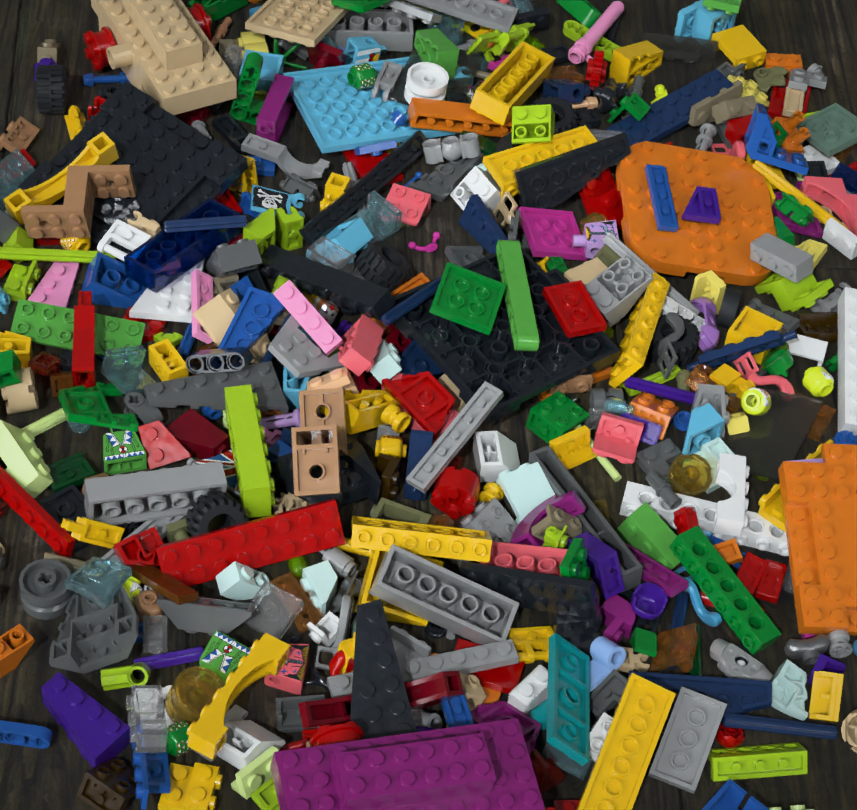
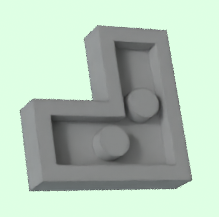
M802 68L791 69L788 87L806 91L807 86L825 89L827 76L820 72L812 74Z

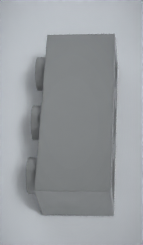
M765 233L750 243V260L795 283L813 273V255L769 233Z

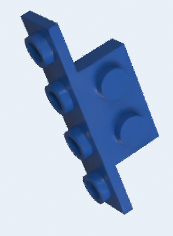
M138 724L137 733L132 734L131 749H135L133 751V766H137L134 770V782H138L136 784V799H140L141 809L146 810L148 794L170 793L171 782L167 753L145 752L143 725Z

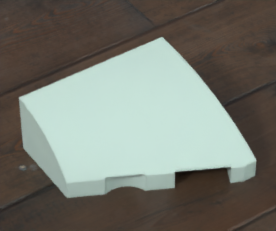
M787 659L778 667L771 680V706L782 713L804 721L808 717V712L805 711V700L808 699L805 689L807 674Z

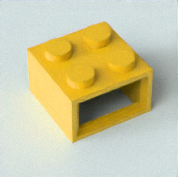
M745 306L729 328L724 345L729 343L737 344L743 342L748 337L762 336L770 330H778L781 333L783 323ZM772 349L752 355L755 362L761 365Z

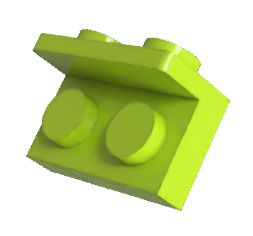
M33 260L30 267L19 264L13 265L3 287L4 292L8 293L10 300L17 302L19 299L28 300L29 295L34 291L35 281L40 279L41 269L38 268V261Z

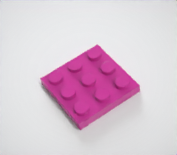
M519 207V219L533 257H562L563 259L581 261L588 259L585 257L584 247L572 246V235H581L572 211Z

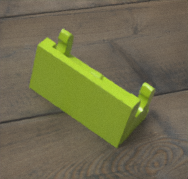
M292 206L290 207L292 214H286L282 208L276 209L275 239L281 248L288 251L303 247V237L298 230L304 226V218Z

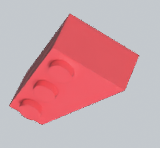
M363 314L341 337L344 343L338 347L340 349L338 361L358 377L364 371L368 372L375 364L373 359L379 352L377 348L383 341L381 336L384 329Z

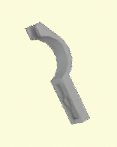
M249 133L241 144V151L277 163L283 171L289 174L295 173L302 179L322 178L324 169L330 166L329 161L321 158L314 164L299 162L292 157L285 145Z

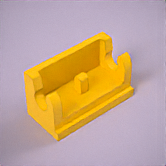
M814 671L808 719L838 722L844 674Z

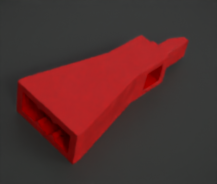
M79 291L78 306H74L72 352L74 387L84 385L85 388L96 386L95 306L92 305V291Z

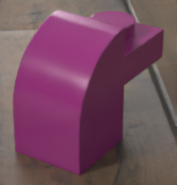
M616 594L603 603L600 611L603 618L602 624L607 626L603 636L618 644L623 636L627 639L630 638L635 622V612L628 601Z

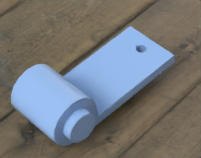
M604 636L596 638L590 646V654L593 659L590 661V692L613 669L617 670L626 659L625 649Z

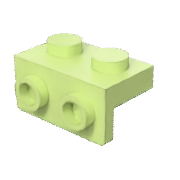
M272 745L235 774L236 780L231 783L232 789L246 800L251 797L252 792L273 777L270 765L274 752L279 750Z

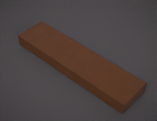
M155 566L123 567V571L126 574L138 579L141 583L178 605L198 600L197 591L167 573H162Z

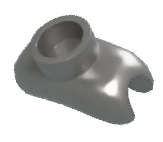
M822 633L810 639L799 640L791 638L786 642L784 651L792 659H802L804 665L816 664L820 654H824L827 651L829 638Z

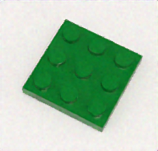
M447 262L429 313L490 335L507 284Z

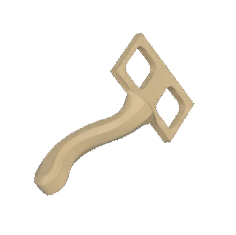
M509 191L504 193L491 213L501 229L506 224L510 225L511 217H515L514 211L518 207ZM507 197L512 202V208L510 209V211L505 205V200ZM499 210L504 216L502 223H500L496 216ZM519 219L518 228H522V229H523V227H522V225H521V222H520V219Z

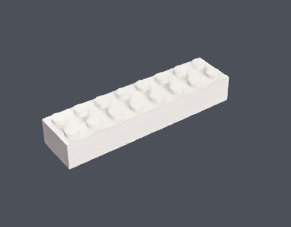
M844 287L838 300V432L847 430L853 432L855 436L857 435V289Z

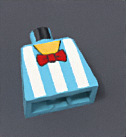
M349 37L344 52L345 64L349 65L379 61V57L386 55L385 46L379 45L373 37Z

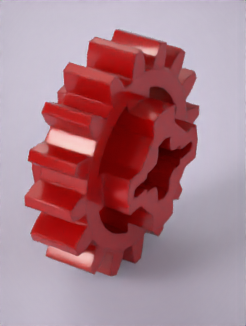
M595 50L593 59L589 58L585 81H589L591 91H593L594 87L599 86V83H604L607 61H603L604 51Z

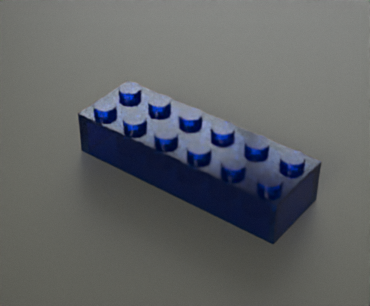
M208 198L178 220L240 215V213L212 198ZM241 228L165 233L163 229L124 256L126 277L157 293L211 255L218 245L228 243L241 233Z

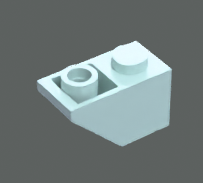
M384 339L377 348L379 350L378 354L373 359L375 364L369 370L381 385L383 379L388 378L389 380L402 370L398 350L392 343L387 344Z
M328 560L303 568L302 579H300L302 590L308 593L312 608L314 610L317 609L321 617L326 615L337 591L338 577Z
M236 561L215 576L220 595L234 601L269 596L272 593L269 578L265 573Z

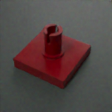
M319 42L315 47H306L310 64L315 65L313 69L346 65L343 50L322 42Z

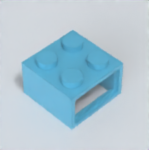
M246 49L238 75V82L246 56L251 52H256L263 57V65L255 91L265 90L269 92L275 74L283 75L284 55Z
M358 217L339 224L312 248L322 264L337 266L344 260L349 262L355 258V253L365 249L369 245L367 242L373 236L362 218Z

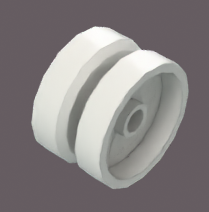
M419 62L413 64L407 73L404 90L405 100L409 104L412 97L445 101L449 81L447 71L435 63Z

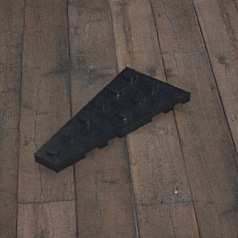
M621 133L513 170L522 207L552 209L557 204L566 201L585 187L587 182L593 178L596 179L602 171L609 166H614L631 153L627 134Z
M381 599L357 605L350 721L356 722L363 729V738L361 740L417 732Z

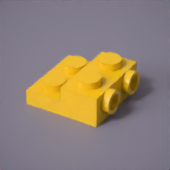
M195 762L194 767L170 763V793H161L158 810H214L217 796H214L215 790H220L223 775L219 774V767Z

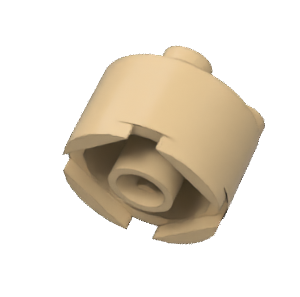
M23 367L21 368V383L1 388L3 400H8V402H5L8 415L39 408L32 368Z

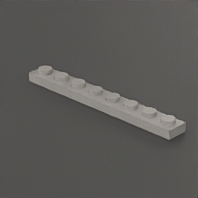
M512 639L398 663L403 682L407 683L443 671H459L462 674H469L517 664L519 656ZM353 672L327 677V685L332 698L352 695Z

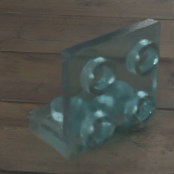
M373 190L368 193L366 208L344 222L361 217L373 236L367 242L369 244L372 240L382 241L397 232L400 228L402 212Z
M142 345L106 350L100 372L121 393L125 395L130 392L141 393L144 392V385L157 383L141 368L146 349Z

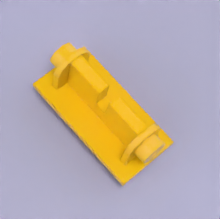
M75 105L70 107L68 115H64L70 140L82 130L86 122L84 113H80L79 107Z

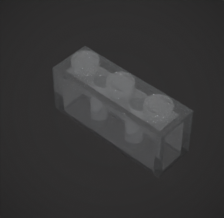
M132 685L131 695L126 696V710H130L128 711V726H132L130 727V742H134L135 753L166 752L168 731L161 685Z

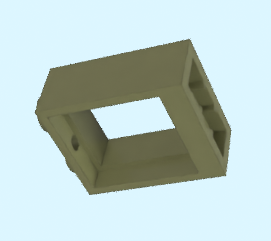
M381 497L378 505H373L370 512L371 518L380 519L382 515L398 521L431 524L432 517L430 514Z

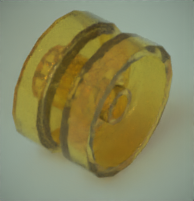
M196 666L183 670L179 673L166 695L165 709L167 715L174 723L181 720L188 722L189 725L193 721L197 722L204 706L212 703L217 689L224 687L223 681L216 673L207 668Z

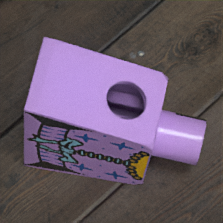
M616 220L586 223L583 235H572V246L584 247L585 257L594 259L593 257L605 245L602 239L608 232H611L619 239Z

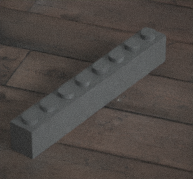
M549 445L530 452L528 463H539L554 493L558 497L574 490L586 506L585 512L576 516L582 524V533L587 531L617 551L625 588L624 591L640 585L643 566Z

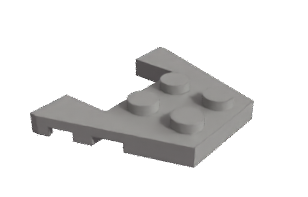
M292 315L268 347V350L297 379L320 375L323 371L331 372L345 367L338 361V352L328 358L320 348L312 343L300 331L302 327Z

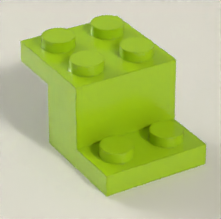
M774 272L754 288L757 294L772 293L782 312L788 310L794 312L803 306L805 308L813 306L816 303L815 300L826 296L829 293L828 290L834 284L831 278L817 282L812 273L795 283Z

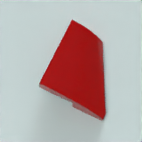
M154 526L114 544L112 549L124 566H160L155 546L164 543Z

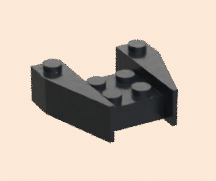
M347 434L348 455L339 456L341 494L302 496L299 498L310 504L334 498L340 515L341 506L367 497L374 504H377L382 481L362 445L351 435ZM292 453L277 457L274 479L287 492L294 495ZM321 466L311 470L313 478H319L323 473Z

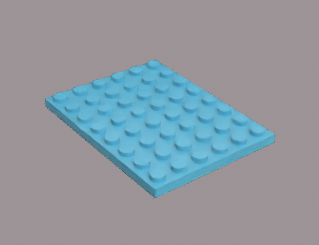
M419 55L387 59V61L403 65V71L387 102L383 101L385 91L379 89L376 98L371 97L374 85L369 88L356 90L348 83L347 74L353 65L362 63L283 73L284 76L294 77V82L290 89L291 96L322 154L351 150L356 147L395 140L396 143L404 142L419 130H421L426 139L461 133L410 127L407 113L410 104L405 100L404 90L408 69L413 64L422 62ZM385 60L364 63L370 64L376 70L378 76ZM398 110L408 119L407 125L405 127L403 125L398 127L391 121L393 117L390 115L391 112L394 113Z

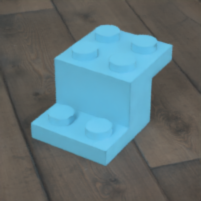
M703 0L697 1L679 11L673 40L680 43L692 37L705 48L710 47L712 33L734 27L737 13L729 15L720 9L711 11L706 9V6H702Z

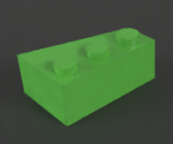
M438 28L417 30L414 47L422 62L435 63L443 67L447 71L449 79H454L455 71L458 69L457 61L460 49Z

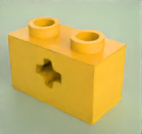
M168 338L148 346L149 364L161 381L188 377L186 362Z

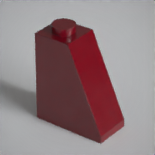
M189 409L167 426L168 430L180 441L184 448L192 454V457L206 459L229 450V435L193 409Z

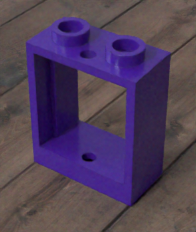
M587 531L574 537L582 538L584 548L587 549L586 562L587 567L590 568L589 581H594L596 593L607 600L624 591L625 588L617 551ZM573 538L568 540V546H570Z

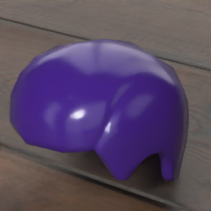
M646 582L640 584L632 594V610L642 619L653 620L660 617L663 613L668 597L664 589L655 583Z

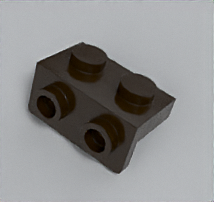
M806 312L798 314L800 326L796 332L799 335L830 343L838 340L837 312Z
M379 453L377 457L376 472L382 481L380 499L383 497L391 500L396 498L399 490L397 485L400 478V459L383 453Z

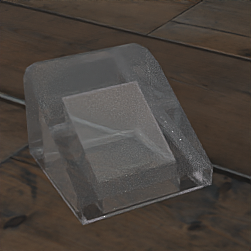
M589 409L588 413L590 415L585 420V425L590 431L598 427L602 412L611 413L610 409Z

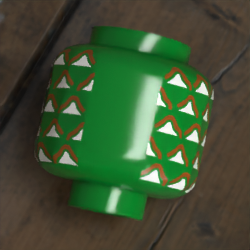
M368 63L353 65L347 74L348 83L356 90L372 87L377 78L376 70Z
M181 720L163 728L159 741L165 753L177 757L193 750L187 746L189 737L187 730L190 726L188 722Z

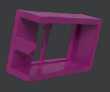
M275 74L274 81L257 116V136L279 142L293 108V104L285 101L291 95L290 89L294 82V77Z

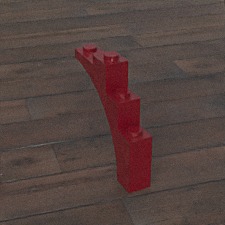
M443 671L404 683L411 710L424 709L464 695L459 671ZM352 695L299 703L303 728L320 727L323 725L333 726L350 722Z

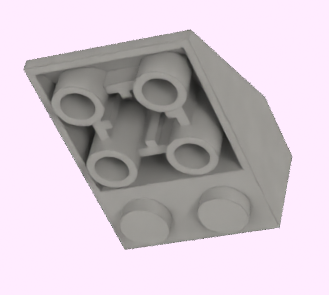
M626 253L585 285L600 313L608 320L607 327L610 328L629 312L651 283L653 277Z

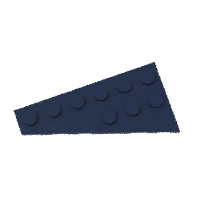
M638 671L628 672V678L631 673H634L676 694L662 732L666 729L681 687L726 703L727 706L724 713L742 714L769 708L772 704V681Z

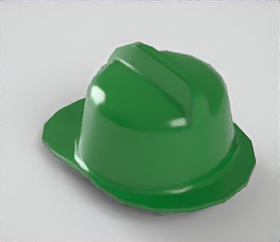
M787 342L785 345L776 347L769 352L762 362V370H765L770 375H783L785 377L789 375V369L794 364V359L789 352V344Z

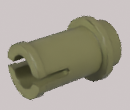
M683 369L676 374L678 389L690 392V382L693 379L690 371Z

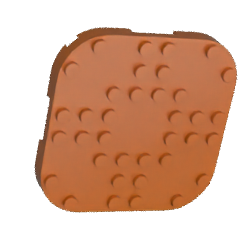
M649 141L639 142L630 146L631 153L620 160L616 168L617 191H621L624 217L621 220L624 243L655 272L684 277L686 272L700 274L712 270L718 277H721L724 283L740 286L758 285L770 276L772 270L750 260V243L765 233L777 237L769 189L764 176L738 156ZM646 164L666 167L679 226L677 232L657 230L644 169ZM697 186L716 189L721 216L719 224L682 219V215Z

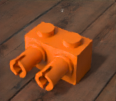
M799 110L790 118L775 117L771 121L772 125L776 120L779 121L789 133L780 147L792 154L793 152L803 153L802 142L810 137V131L806 127H801L797 130V126L805 120V117H803L805 116L804 113ZM779 130L776 131L779 136L781 132Z

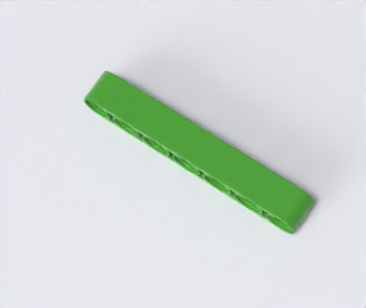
M498 240L496 255L501 282L507 284L504 297L515 351H538L539 334L520 241Z

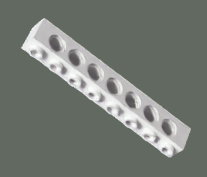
M627 481L619 514L628 517L647 502L668 527L677 529L674 524L673 512L682 507H693V511H696L699 528L713 533L714 514L717 503L676 493L682 499V503L676 509L671 510L661 497L656 496V491L652 487ZM745 512V515H748V524L746 529L742 528L740 537L713 533V536L724 541L735 538L738 545L789 556L786 532L774 526L756 512Z

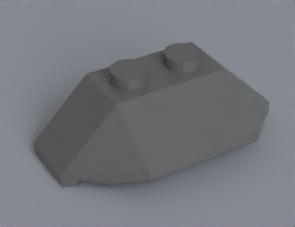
M161 594L157 599V605L178 629L192 634L204 632L210 636H213L216 630L225 635L252 616L255 606L253 603L199 596L198 600L181 605L174 603Z

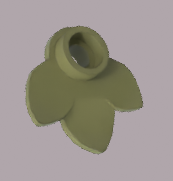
M779 66L769 69L758 68L754 71L753 78L758 84L757 88L767 93L771 86H786L784 75L788 73V70Z

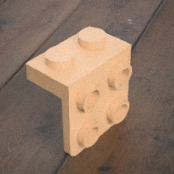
M347 367L335 369L328 374L315 377L307 382V390L344 388V391L352 390V393H359Z

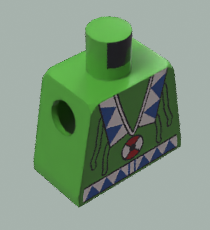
M110 428V433L103 435L104 472L107 475L147 469L146 452L136 432Z
M216 630L199 660V671L203 674L199 679L200 684L207 689H210L215 682L225 686L228 675L231 671L235 672L238 669L241 658L244 655L248 656L250 648Z

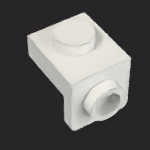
M329 611L316 625L309 622L307 627L310 630L309 636L317 644L322 642L325 646L330 647L336 640L339 618Z

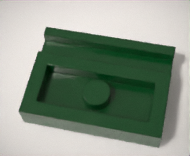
M81 452L47 465L50 468V475L54 481L49 485L53 493L72 484L76 487L82 485L86 478L96 475Z

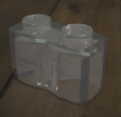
M230 44L225 52V64L238 80L239 68L244 60L245 50L243 47Z

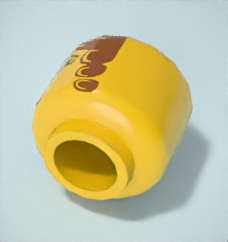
M382 435L380 440L376 439L375 457H378L379 453L398 458L400 461L401 457L406 458L407 444H403L400 436Z

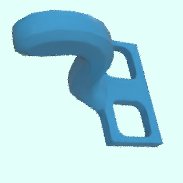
M682 566L673 572L679 575L687 570ZM679 575L688 581V588L685 590L690 594L692 605L699 618L708 626L716 627L722 622L721 615L717 612L706 610L692 576L684 577Z

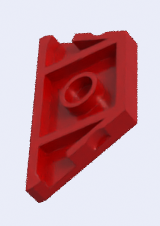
M429 371L420 372L416 375H402L401 379L389 381L388 378L382 380V386L425 431L433 432V439H436L454 408L456 399Z

